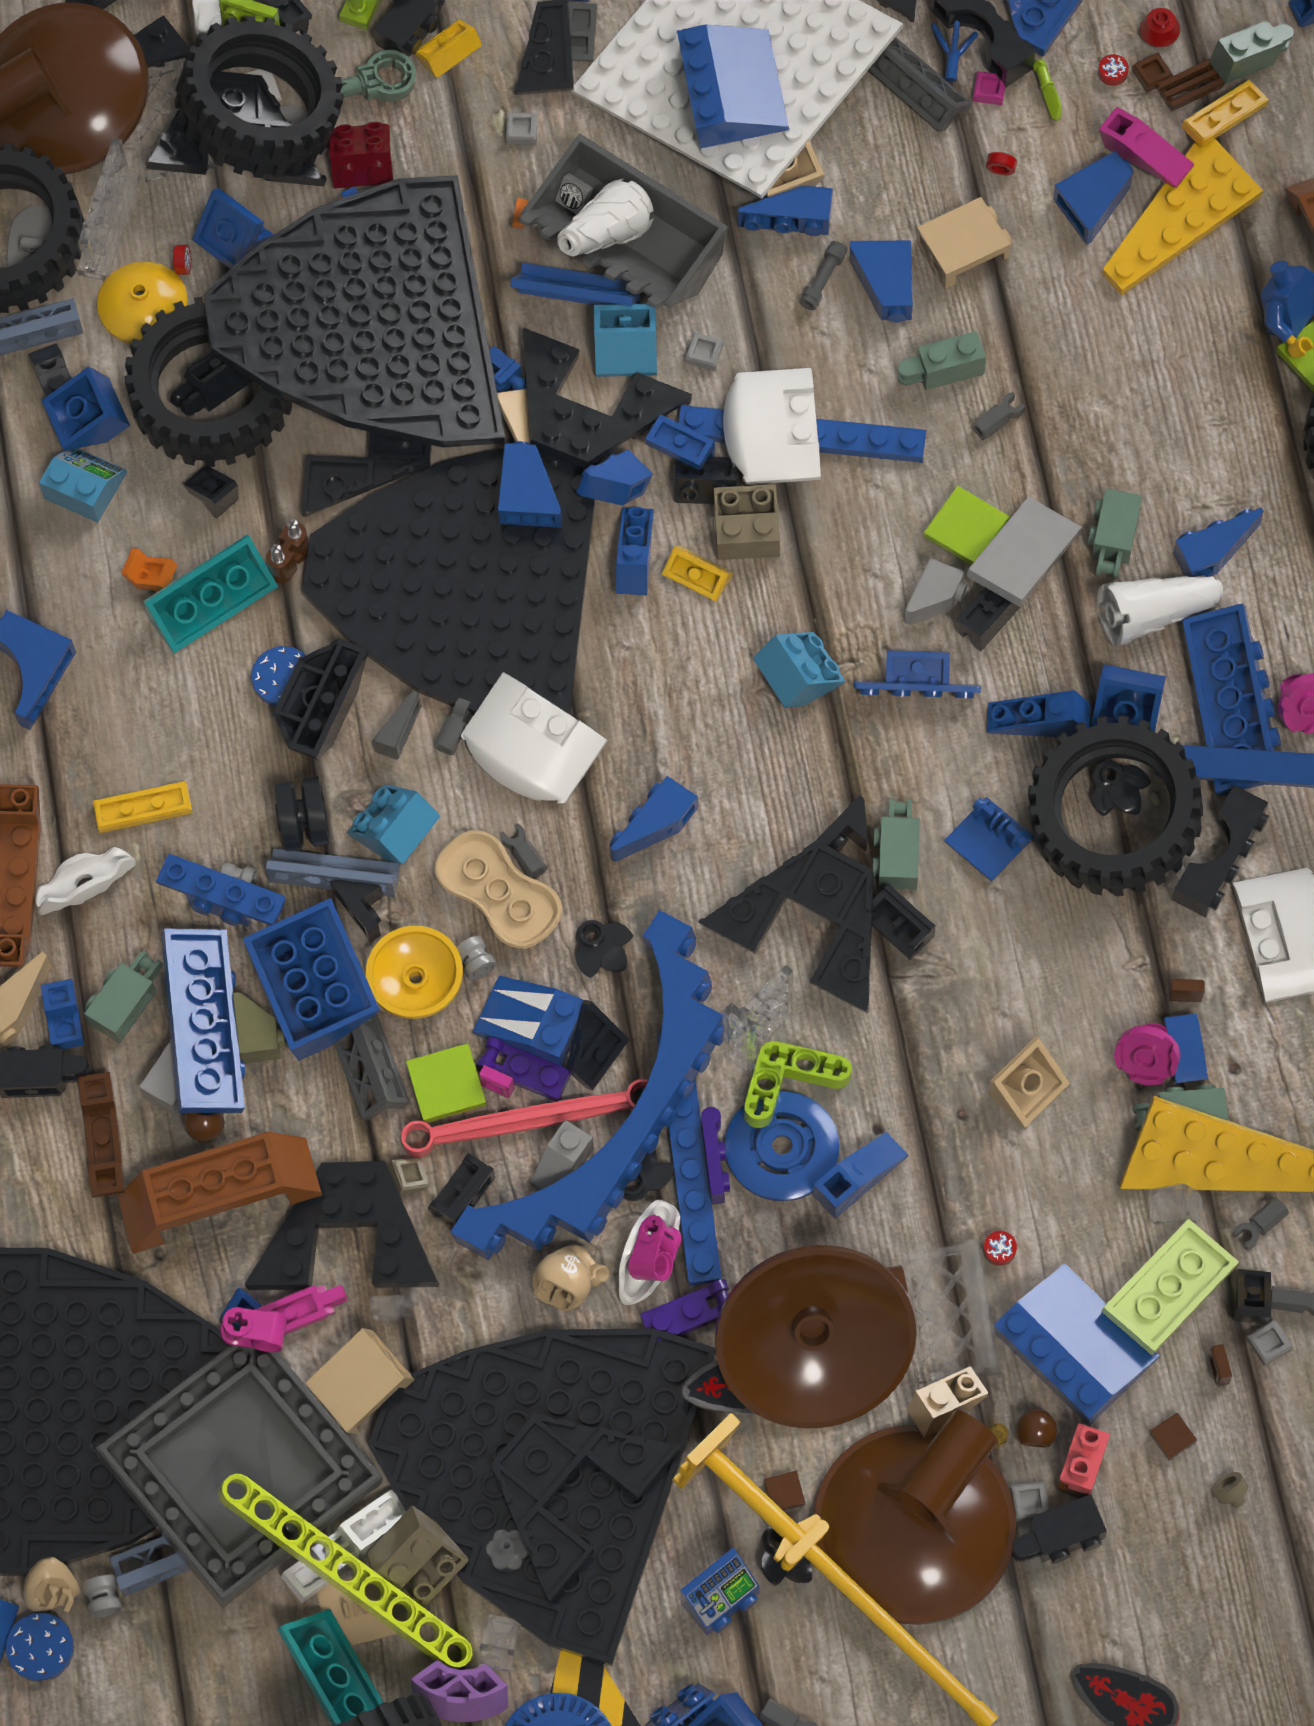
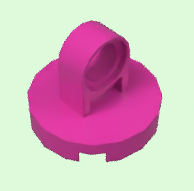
M1314 673L1291 675L1284 679L1280 685L1282 694L1277 707L1279 718L1292 732L1303 731L1305 734H1311L1314 732Z
M1157 1023L1135 1026L1126 1030L1119 1037L1114 1052L1117 1068L1121 1070L1122 1067L1126 1073L1130 1074L1129 1079L1131 1081L1146 1086L1160 1085L1164 1083L1166 1078L1171 1075L1173 1077L1181 1057L1178 1044L1167 1033L1166 1027Z

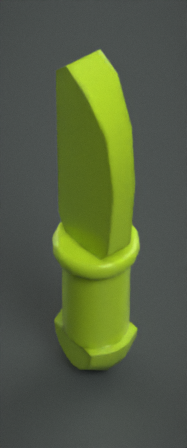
M1039 59L1034 63V72L1038 76L1040 89L1042 90L1051 118L1059 121L1062 115L1060 97L1054 82L1051 80L1047 69L1048 65L1044 60Z

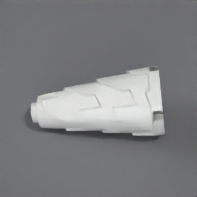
M618 179L608 183L594 199L587 203L573 217V221L560 231L557 236L560 250L574 257L583 253L589 254L598 249H605L614 244H624L639 238L648 231L653 222V219L649 221L650 213L654 210L647 192L632 180L627 183L622 181L624 179Z
M1205 575L1168 579L1150 578L1103 584L1100 586L1097 595V607L1105 606V614L1099 615L1105 635L1112 645H1125L1134 639L1165 629L1164 626L1191 617L1192 614L1215 607V604L1223 597V587L1218 579L1215 580L1213 576L1206 577Z

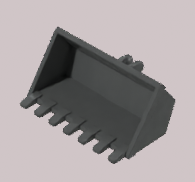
M579 134L524 208L518 221L525 226L539 225L543 228L540 231V235L547 240L556 238L560 231L573 221V217L577 215L555 201L562 179L566 174L571 173L593 187L589 202L608 183L618 179H624L622 181L627 183L632 180L640 185L651 199L654 211L650 213L649 221L653 219L650 228L639 238L627 243L614 244L605 249H598L592 253L584 254L586 256L582 262L589 267L599 264L607 269L604 273L605 277L612 281L620 278L627 281L628 284L625 289L634 295L640 292L649 295L647 303L654 308H659L663 305L671 308L675 304L697 296L723 255L724 238L728 232V226L587 137Z

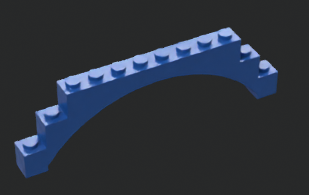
M659 910L642 936L647 948L654 951L658 963L663 994V1022L655 1064L648 1083L629 1117L616 1134L593 1157L574 1172L554 1184L528 1196L499 1205L477 1209L467 1205L450 1232L456 1243L489 1261L494 1253H499L503 1248L506 1234L540 1252L544 1244L548 1245L552 1241L556 1233V1225L589 1243L595 1235L601 1234L607 1223V1215L612 1208H617L624 1197L623 1190L629 1181H634L641 1171V1162L647 1153L651 1154L655 1150L659 1142L658 1136L664 1126L668 1127L673 1122L676 1116V1107L682 1099L688 1098L694 1086V1079L699 1072L703 1073L711 1060L710 1054L716 1045L720 1046L724 1042L728 1033V1026L724 1015L700 1003V1001L704 1002L708 998L712 990V981L708 971L684 959L691 956L697 943L691 926Z

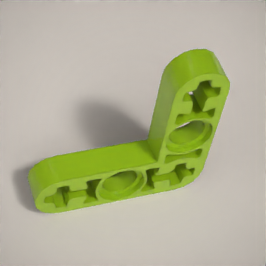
M778 1041L765 1043L760 1049L745 1101L744 1119L746 1123L754 1128L766 1127L771 1123L784 1077L833 1089L844 1088L851 1080L852 1065L850 1061L839 1055ZM772 1054L778 1055L776 1061L769 1060ZM788 1057H792L791 1066L786 1065ZM806 1059L814 1064V1068L805 1071L798 1068L796 1064L798 1061ZM820 1064L824 1065L823 1073H819ZM835 1068L841 1069L839 1076L833 1075ZM762 1079H770L775 1083V1087L770 1090H763L757 1083ZM758 1101H764L763 1111L760 1115H755L754 1111L757 1110Z

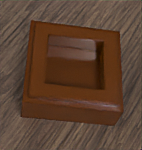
M1159 52L1132 65V71L1146 93L1156 89L1159 82L1173 76V73Z
M1173 979L1169 990V1001L1202 1002L1205 992V981Z
M1224 1344L1212 1346L1208 1358L1215 1383L1218 1387L1228 1385L1232 1378V1372Z
M1178 1413L1150 1430L1149 1433L1168 1460H1171L1197 1442L1196 1437Z
M797 1470L764 1479L768 1497L783 1511L806 1504Z

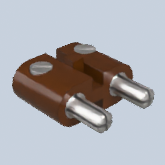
M294 519L289 520L287 526L279 535L280 543H274L266 556L267 568L275 582L279 584L288 582L298 570L297 564L302 563L308 553L309 541L306 529Z

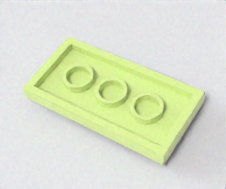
M1188 1219L1103 1307L1102 1313L1149 1354L1153 1355L1237 1267L1239 1261Z

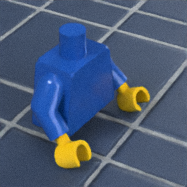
M1277 261L1270 267L1273 277L1261 292L1265 313L1264 322L1268 327L1269 334L1277 336L1283 343L1287 342L1289 344V354L1293 358H1300L1306 355V351L1313 348V343L1308 337H1301L1299 339H1296V337L1314 315V272L1301 265L1295 267L1289 266L1286 261Z

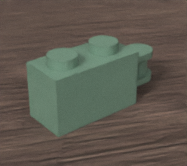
M1264 21L1219 39L1209 62L1225 84L1274 65L1278 54L1289 47L1294 30L1287 24H1281L1272 28L1268 21Z
M977 331L919 346L916 357L905 359L899 363V382L906 386L923 382L925 389L928 390L984 375L986 355Z
M1106 488L1104 498H1097L1094 517H1098L1099 522L1097 527L1091 526L1088 540L1089 545H1094L1092 557L1099 558L1096 575L1100 576L1101 573L1113 575V578L1117 579L1120 564H1129L1143 495ZM1104 559H1106V560H1111V561H1116V563H1114V562H1109V561H1104Z
M890 799L889 817H881V828H874V847H880V858L873 857L874 877H879V888H884L889 883L894 889H917L920 818H912V799H907V802H894V799ZM894 815H906V818L894 817Z
M142 951L130 967L121 962L116 970L112 969L104 979V987L98 995H93L88 1000L84 1009L86 1011L84 1015L88 1024L119 1044L157 993L153 981L161 971L163 962L159 959L156 961L148 957L149 953L146 951ZM141 968L147 971L144 976L139 973Z
M1202 1085L1197 1087L1196 1090L1183 1091L1181 1087H1171L1165 1089L1164 1092H1159V1098L1229 1121L1225 1088H1216L1215 1085ZM1150 1103L1133 1106V1113L1137 1114L1136 1131H1140Z

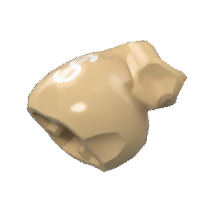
M578 1244L569 1245L545 1256L537 1265L532 1281L534 1295L543 1303L552 1305L561 1311H569L580 1306L591 1292V1286L596 1287L600 1283H604L609 1277L610 1271L605 1265L597 1264L584 1246Z

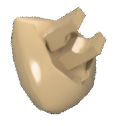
M49 1557L39 1560L30 1568L24 1581L23 1597L25 1606L32 1612H44L59 1606H63V1611L69 1612L74 1598L81 1591L77 1580L68 1567L58 1559Z

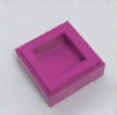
M977 71L973 102L1003 105L1004 83L1001 80L999 82V78L994 73Z
M486 1065L483 1066L479 1073L481 1086L503 1097L510 1098L515 1089L513 1078Z

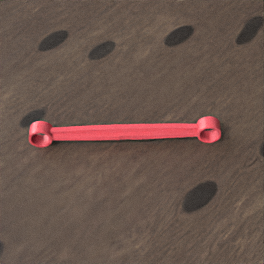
M635 1080L629 1085L627 1091L524 1107L431 1127L423 1121H412L402 1130L401 1140L403 1148L412 1157H424L433 1150L434 1145L539 1129L563 1124L565 1119L569 1122H574L628 1109L633 1111L636 1105L633 1103L631 1096L635 1090L645 1088L648 1080ZM418 1129L426 1131L430 1139L425 1147L415 1149L407 1145L406 1138L410 1132Z

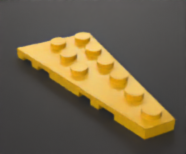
M1216 139L1203 147L1194 142L1185 155L1194 163V167L1177 188L1165 182L1104 266L1102 275L1121 296L1262 197L1263 190Z
M1153 1096L1119 1186L1120 1189L1314 1192V1150Z

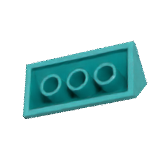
M247 534L144 600L143 604L148 620L175 654L276 589L278 585L252 539Z
M331 1609L287 1623L277 1629L331 1726H336L343 1721L346 1722L356 1717L357 1714L370 1711L384 1703Z

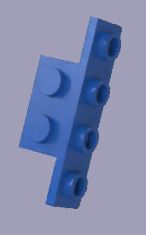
M887 650L886 682L854 681V689H860L861 695H879V689L892 690V696H911V690L923 691L924 697H942V692H955V698H974V693H981V685L949 684L950 652Z
M172 854L167 856L156 879V884L186 894L189 906H191L193 911L208 916L209 913L214 914L231 926L241 924L248 927L251 919L271 926L276 923L286 902L284 895Z

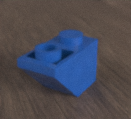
M628 449L618 455H610L603 463L597 466L591 465L586 468L581 474L582 480L577 493L583 497L623 506L644 495L653 474Z

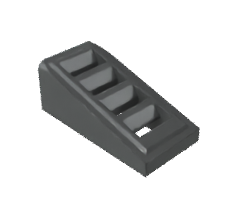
M412 691L374 737L372 742L375 752L396 760L400 758L422 707L417 692Z

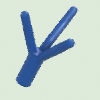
M959 21L954 22L951 50L937 25H931L936 38L947 56L945 80L947 82H956L959 58L978 37V32H973L957 50Z

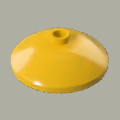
M149 261L133 262L118 268L105 279L98 292L97 311L103 327L113 337L131 344L133 339L141 341L143 337L140 329L145 323L152 326L157 322L155 314L161 310H164L166 314L174 311V303L182 301L184 306H187L188 296L181 278L170 268ZM138 291H144L142 295H135Z
M406 926L391 931L377 942L367 961L366 978L378 1005L384 1010L401 1018L421 1019L439 1013L454 1000L462 984L463 965L458 949L446 935L430 927ZM414 976H420L422 978V980L417 984H414L410 981L411 978Z

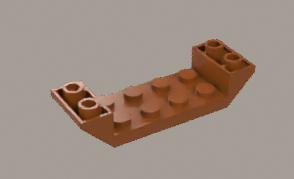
M0 784L1 967H23L31 948L41 834L38 785Z
M265 1132L142 1170L125 1188V1193H120L117 1197L132 1254L163 1245L164 1241L161 1233L163 1230L283 1193L287 1194L292 1205L321 1196L322 1192L306 1138Z

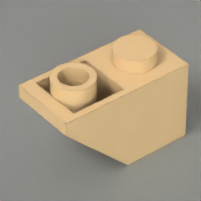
M970 1366L917 1390L906 1411L923 1437L939 1431L954 1410L967 1413L987 1397L988 1392Z

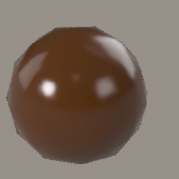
M185 1113L183 1121L186 1133L198 1142H210L216 1139L222 1133L225 1125L223 1113Z
M1030 1409L1022 1413L1015 1427L1016 1437L1020 1444L1030 1447H1050L1056 1440L1058 1433L1054 1418L1047 1411L1041 1409Z

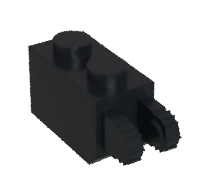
M397 0L374 28L376 45L384 50L399 51L408 57L411 54H416L427 34L433 33L440 22L439 10L443 3H445V0Z
M209 353L187 368L184 374L186 382L172 392L170 402L177 408L181 407L180 411L188 417L204 408L210 412L253 381Z
M43 1045L37 1050H26L24 1047L19 1046L8 1047L6 1051H0L1 1098L60 1096L66 1090V1083L78 1082V1077L91 1075L92 1071L89 1068L86 1057L65 1055L63 1049H58V1047L53 1045Z
M1092 1494L1035 1515L1031 1523L1030 1533L1022 1535L1021 1538L1017 1537L1012 1542L1011 1557L1016 1562L1019 1561L1021 1563V1561L1025 1562V1560L1028 1561L1040 1556L1042 1563L1051 1560L1052 1564L1068 1559L1071 1556L1070 1552L1082 1548L1086 1552L1101 1546V1540L1105 1539L1107 1530Z

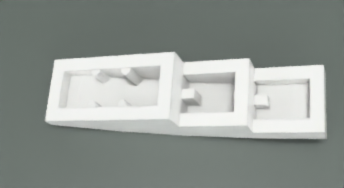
M391 1489L340 1524L338 1530L330 1535L329 1538L361 1560L406 1511L397 1495ZM317 1544L311 1548V1557L317 1561L324 1560L326 1556L325 1548ZM300 1561L284 1571L281 1577L301 1603L329 1584ZM342 1563L339 1564L337 1568L338 1576L348 1570L350 1566Z

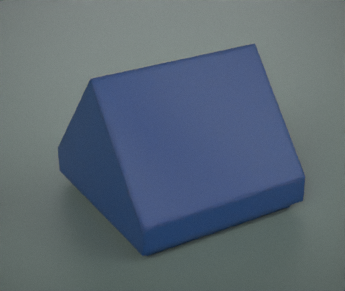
M1291 0L1288 2L1300 27L1314 23V0Z
M237 1288L222 1312L220 1321L223 1320L225 1313L232 1308L240 1307L255 1310L262 1305L244 1290ZM233 1322V1327L240 1331V1323Z

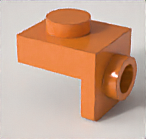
M132 548L122 570V575L137 589L160 591L170 584L178 565L172 559L147 557L139 548Z

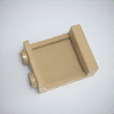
M982 197L917 227L916 243L944 289L955 285L956 275L998 255L1003 260L1009 258L1010 246H1012L1011 237L1006 229L1001 230L997 223V215L991 205L987 206Z
M362 1328L305 1384L310 1388L312 1394L322 1406L326 1407L332 1414L333 1419L344 1432L357 1434L361 1430L359 1425L398 1388H407L415 1379L373 1330Z

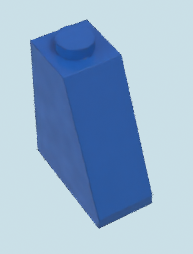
M1116 151L1055 184L1054 202L1086 245L1093 241L1131 187L1133 169L1128 160L1122 159Z
M911 240L850 241V263L880 319L895 323L912 320Z
M517 441L513 444L505 443L498 506L500 524L562 528L561 508L536 445H530L523 441Z

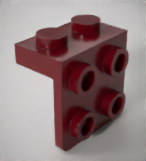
M370 122L360 126L343 124L334 128L330 136V161L334 189L381 185L394 180L389 124Z

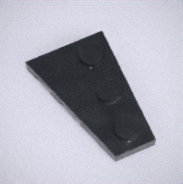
M568 0L538 1L528 36L529 40L525 56H523L521 72L514 91L515 95L574 90Z

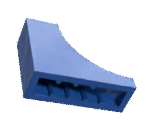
M6 610L2 618H0V651L8 655L22 673V694L15 715L20 726L31 730L75 656L76 650L71 639Z

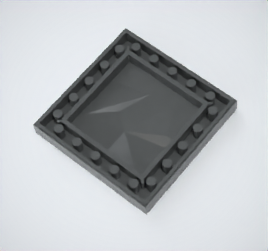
M229 1346L96 1448L99 1459L222 1609L291 1555L222 1504L218 1496V1489L226 1478L233 1474L247 1476L319 1531L324 1530L382 1484L380 1473L278 1352H264L240 1346ZM233 1482L228 1484V1495L233 1499H241L244 1495L242 1486ZM257 1503L255 1505L254 1511L258 1518L262 1520L270 1518L271 1510L267 1504ZM291 1523L283 1525V1536L288 1540H296L298 1537L297 1527Z

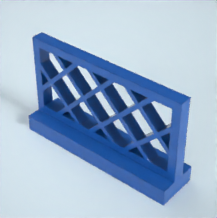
M528 262L522 263L521 273L511 278L510 287L519 288L518 293L591 305L620 304L632 306L640 304L642 294L640 292L634 295L627 291L625 288L628 282L622 278L612 281L605 277L604 274Z

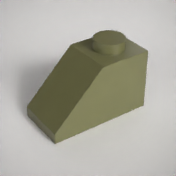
M240 992L233 993L241 1060H244V1063L247 1064L281 1059L280 1048L286 1047V1040L282 1029H278L275 1018Z

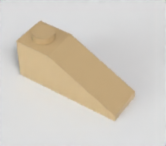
M43 951L0 986V1048L3 1045H10L17 1039L39 995L41 985L44 984L52 967L47 955Z

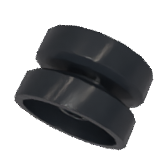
M319 776L302 780V799H298L296 787L292 781L275 783L277 802L275 803V811L285 851L302 849L304 845V828H307L310 843L314 847L330 844L326 808Z

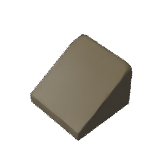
M420 1157L393 1160L387 1165L401 1197L430 1187Z

